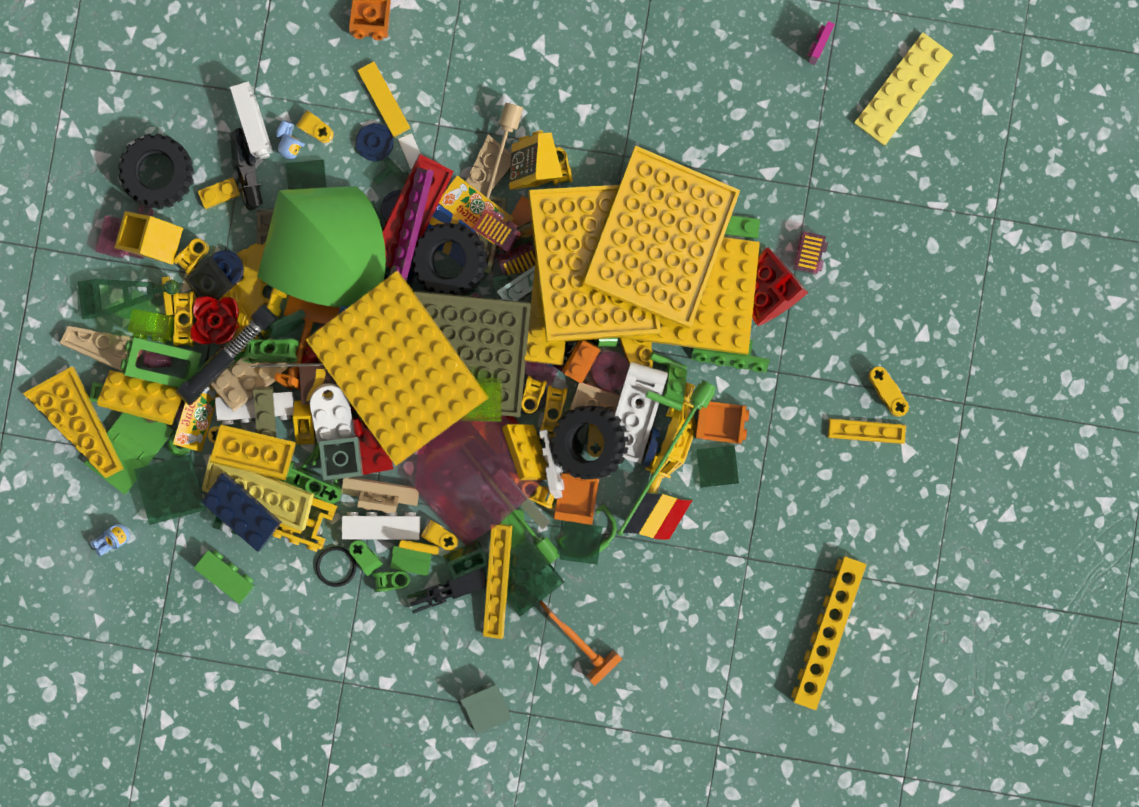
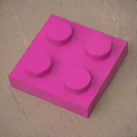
M828 21L826 26L822 25L815 38L818 42H813L807 55L810 57L809 63L813 65L817 63L833 30L834 23Z

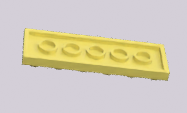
M923 32L854 124L885 146L952 58L953 54Z
M211 455L209 456L202 491L208 493L220 475L226 472L282 521L283 524L300 531L305 530L314 496L313 493L273 477L211 463Z

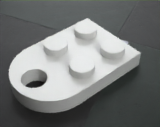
M332 383L317 387L310 398V408L317 443L354 437L350 403L338 385ZM325 390H331L333 396L325 398L322 393Z

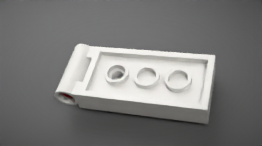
M634 362L630 364L615 416H619L622 420L620 424L625 425L627 429L624 435L629 438V442H625L628 452L623 454V457L641 464L659 405L658 402L646 398L645 394L649 390L662 395L668 373ZM641 399L643 403L637 405L635 401Z

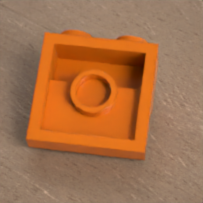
M352 0L349 24L350 35H353L356 39H363L364 36L372 37L377 41L388 38L391 0Z

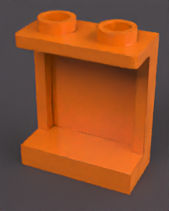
M710 402L706 409L702 407L698 411L695 439L742 444V440L746 441L747 429H744L745 421L748 422L749 410H746V405Z
M570 472L561 473L564 490H562V497L557 498L554 519L592 525L599 479L583 480L570 476Z

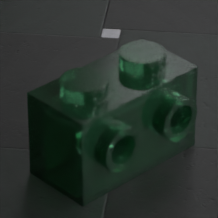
M479 540L443 555L453 579L479 570L489 564Z

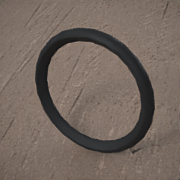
M338 546L330 547L319 555L316 562V572L324 584L331 587H341L353 579L356 573V561L347 549ZM330 551H342L352 561V572L343 582H329L321 574L320 562L324 555Z

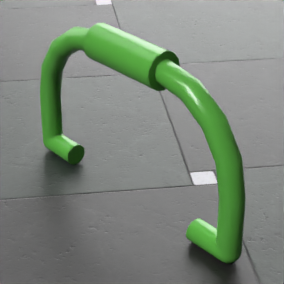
M602 504L595 511L599 514L603 510L612 523L610 536L591 549V552L579 555L573 553L563 542L568 538L564 534L558 539V543L569 556L579 560L588 559L598 555L610 545L609 543L615 537L617 524L613 514L606 505Z

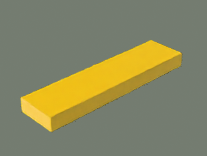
M372 62L359 69L358 72L393 137L395 138L410 130L411 128L376 63Z
M829 419L828 438L905 444L906 425Z

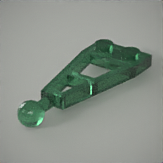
M107 279L78 281L82 320L105 317L156 298L155 293L166 292L167 294L174 295L179 291V283L173 279L154 286V282ZM99 285L122 286L124 302L102 310ZM131 287H146L147 294L132 299Z

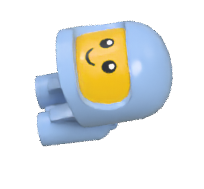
M282 120L276 131V136L281 139L278 145V152L286 159H294L297 157L301 146L304 147L305 143L292 136L293 123Z
M115 524L91 541L90 544L94 549L96 548V554L102 556L109 550H116L127 543L130 534L126 526Z

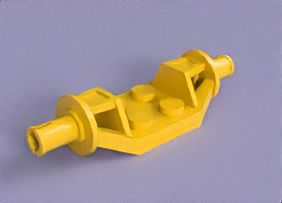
M686 382L685 397L682 402L683 407L681 411L671 407L668 408L666 416L672 418V421L668 425V432L665 440L662 442L660 454L655 453L653 461L645 469L650 472L651 477L694 407L689 399L695 388L693 384ZM694 414L649 487V492L658 493L662 478L670 479V474L684 464L697 429ZM670 461V463L663 469L666 463Z

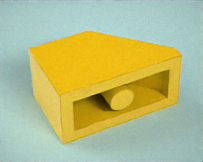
M294 401L293 422L296 444H315V428L310 404Z

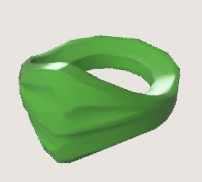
M175 431L168 440V449L172 455L184 456L192 449H179L173 444L177 432Z

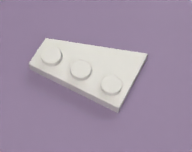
M547 430L539 431L540 438L544 440L546 448H542L543 456H545V460L549 464V466H546L549 490L555 499L561 498L562 490H564V482L560 475L563 472L562 464L558 465L555 461L558 457L552 453V448L555 447L554 443H551L549 432Z

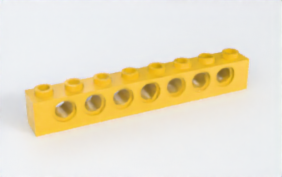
M845 556L842 557V560L838 559L835 570H838L836 577H832L829 584L831 592L829 596L826 595L822 605L825 607L824 612L819 614L816 622L819 625L817 632H813L810 643L813 644L804 656V661H806L805 667L800 669L797 677L800 680L798 687L794 686L791 694L794 703L813 710L817 709L867 564ZM845 572L851 574V581L849 583L842 581V575ZM840 590L845 593L843 601H837L835 597L836 593ZM830 610H838L839 616L837 619L832 620L829 617ZM826 627H830L833 631L829 638L823 636V630ZM820 645L826 647V653L823 656H819L816 652L817 647ZM819 664L820 671L817 674H812L810 671L811 665ZM805 683H813L814 688L811 692H805Z

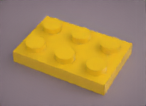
M506 424L502 427L519 480H547L546 466L548 464L545 456H543V450L534 425Z

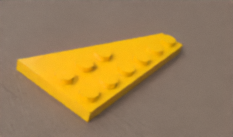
M71 366L22 393L76 446L75 448L105 478L124 469L74 367Z

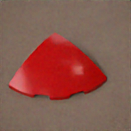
M769 247L758 257L752 318L757 326L782 314L809 293Z

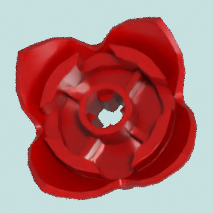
M209 296L195 298L193 314L196 318V323L190 329V339L200 344L217 343L218 345L228 343L239 328V309L236 300L231 297H223L220 301Z

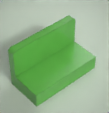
M522 509L516 510L524 519V511ZM512 510L500 511L501 524L512 525L511 549L526 548L524 525Z
M393 546L390 568L425 576L428 575L432 558L431 553Z

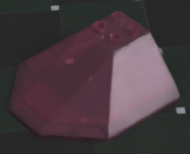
M469 412L420 448L417 453L416 490L465 545L502 522L527 500L523 493L529 498L543 481L519 480L502 427L506 424L512 423L504 415Z

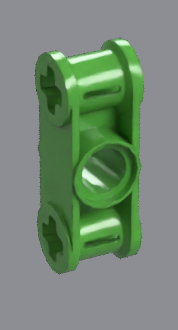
M251 339V342L246 344L244 355L242 356V361L246 363L297 362L296 347H298V341L294 339ZM269 349H274L273 352L266 353Z

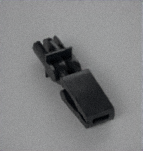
M237 128L230 134L233 168L237 171L242 185L239 192H242L245 207L248 210H255L263 203L260 191L262 183L257 184L255 172L256 158L250 152L243 128Z
M484 568L448 580L447 584L443 586L437 584L406 596L407 599H411L424 593L427 595V597L409 603L411 607L429 601L428 605L418 607L412 610V613L414 614L447 602L445 599L450 597L456 599L487 587ZM450 589V592L444 594L443 591Z

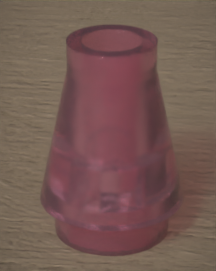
M145 350L143 366H148V368L171 367L172 356Z

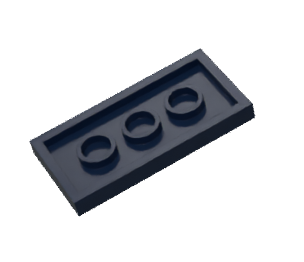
M226 472L220 475L201 501L257 552L262 550L282 523Z

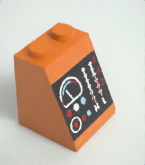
M587 340L565 341L563 365L553 366L563 374L582 384L598 357L601 348Z

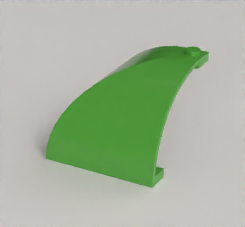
M357 186L278 191L257 275L258 278L273 288L295 298L332 307L351 306L384 281L386 258L381 225L371 202Z

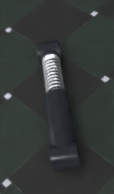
M265 304L260 306L251 315V321L248 322L249 325H246V328L244 327V330H241L242 332H239V335H236L237 337H234V340L231 339L232 342H229L227 347L222 346L190 379L186 380L176 390V393L188 406L192 405L236 360L234 356L239 354L241 349H244L246 344H249L248 342H251V339L253 340V337H256L262 330L266 331L272 326L278 317Z

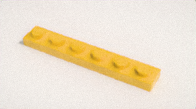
M493 523L491 526L483 637L496 639L504 637L512 525Z

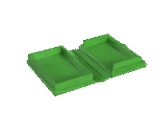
M122 413L107 432V435L124 469L105 478L88 459L84 464L126 495L174 430L165 423Z

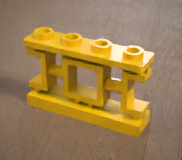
M313 497L312 506L329 511L328 515L320 512L317 521L310 518L307 520L306 526L314 528L311 538L318 540V543L293 535L294 532L301 534L302 531L283 523L280 524L282 529H277L272 536L281 539V536L289 538L288 542L299 545L300 542L307 544L306 548L315 552L318 549L322 550L326 538L318 536V531L323 518L333 520L338 506Z

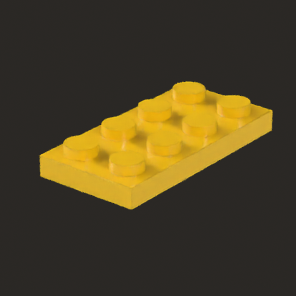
M110 370L97 405L172 425L182 398L176 393L177 387L126 376L120 372Z
M220 425L210 462L286 480L296 443Z

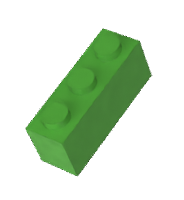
M208 550L194 569L238 604H242L256 586L252 583L254 579L246 573L244 575L237 571L239 568L231 561L229 563L225 562L222 559L224 556L217 550Z

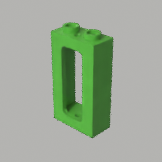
M131 336L130 340H127L125 344L127 354L126 358L121 361L120 370L126 376L179 388L197 372L201 353ZM139 350H147L188 360L184 379L137 368L135 364Z

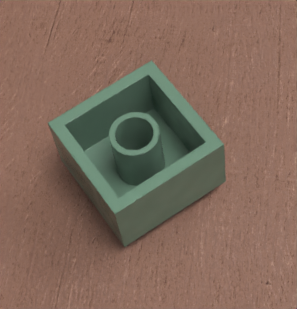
M358 437L319 442L324 481L363 476Z

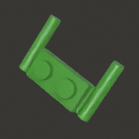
M652 352L649 359L667 366L666 372L668 375L665 382L664 396L647 390L645 397L681 411L683 407L682 402L685 397L687 366Z

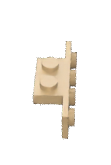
M355 477L343 479L342 494L358 496L357 507L366 510H379L385 513H396L398 503L418 505L420 488Z

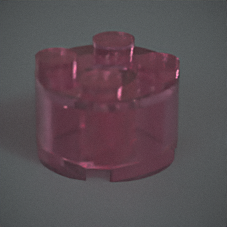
M605 352L595 359L591 375L599 388L615 391L624 386L630 366L626 358L621 354ZM610 366L614 367L613 370L616 371V374H612V376H608V372L605 371Z

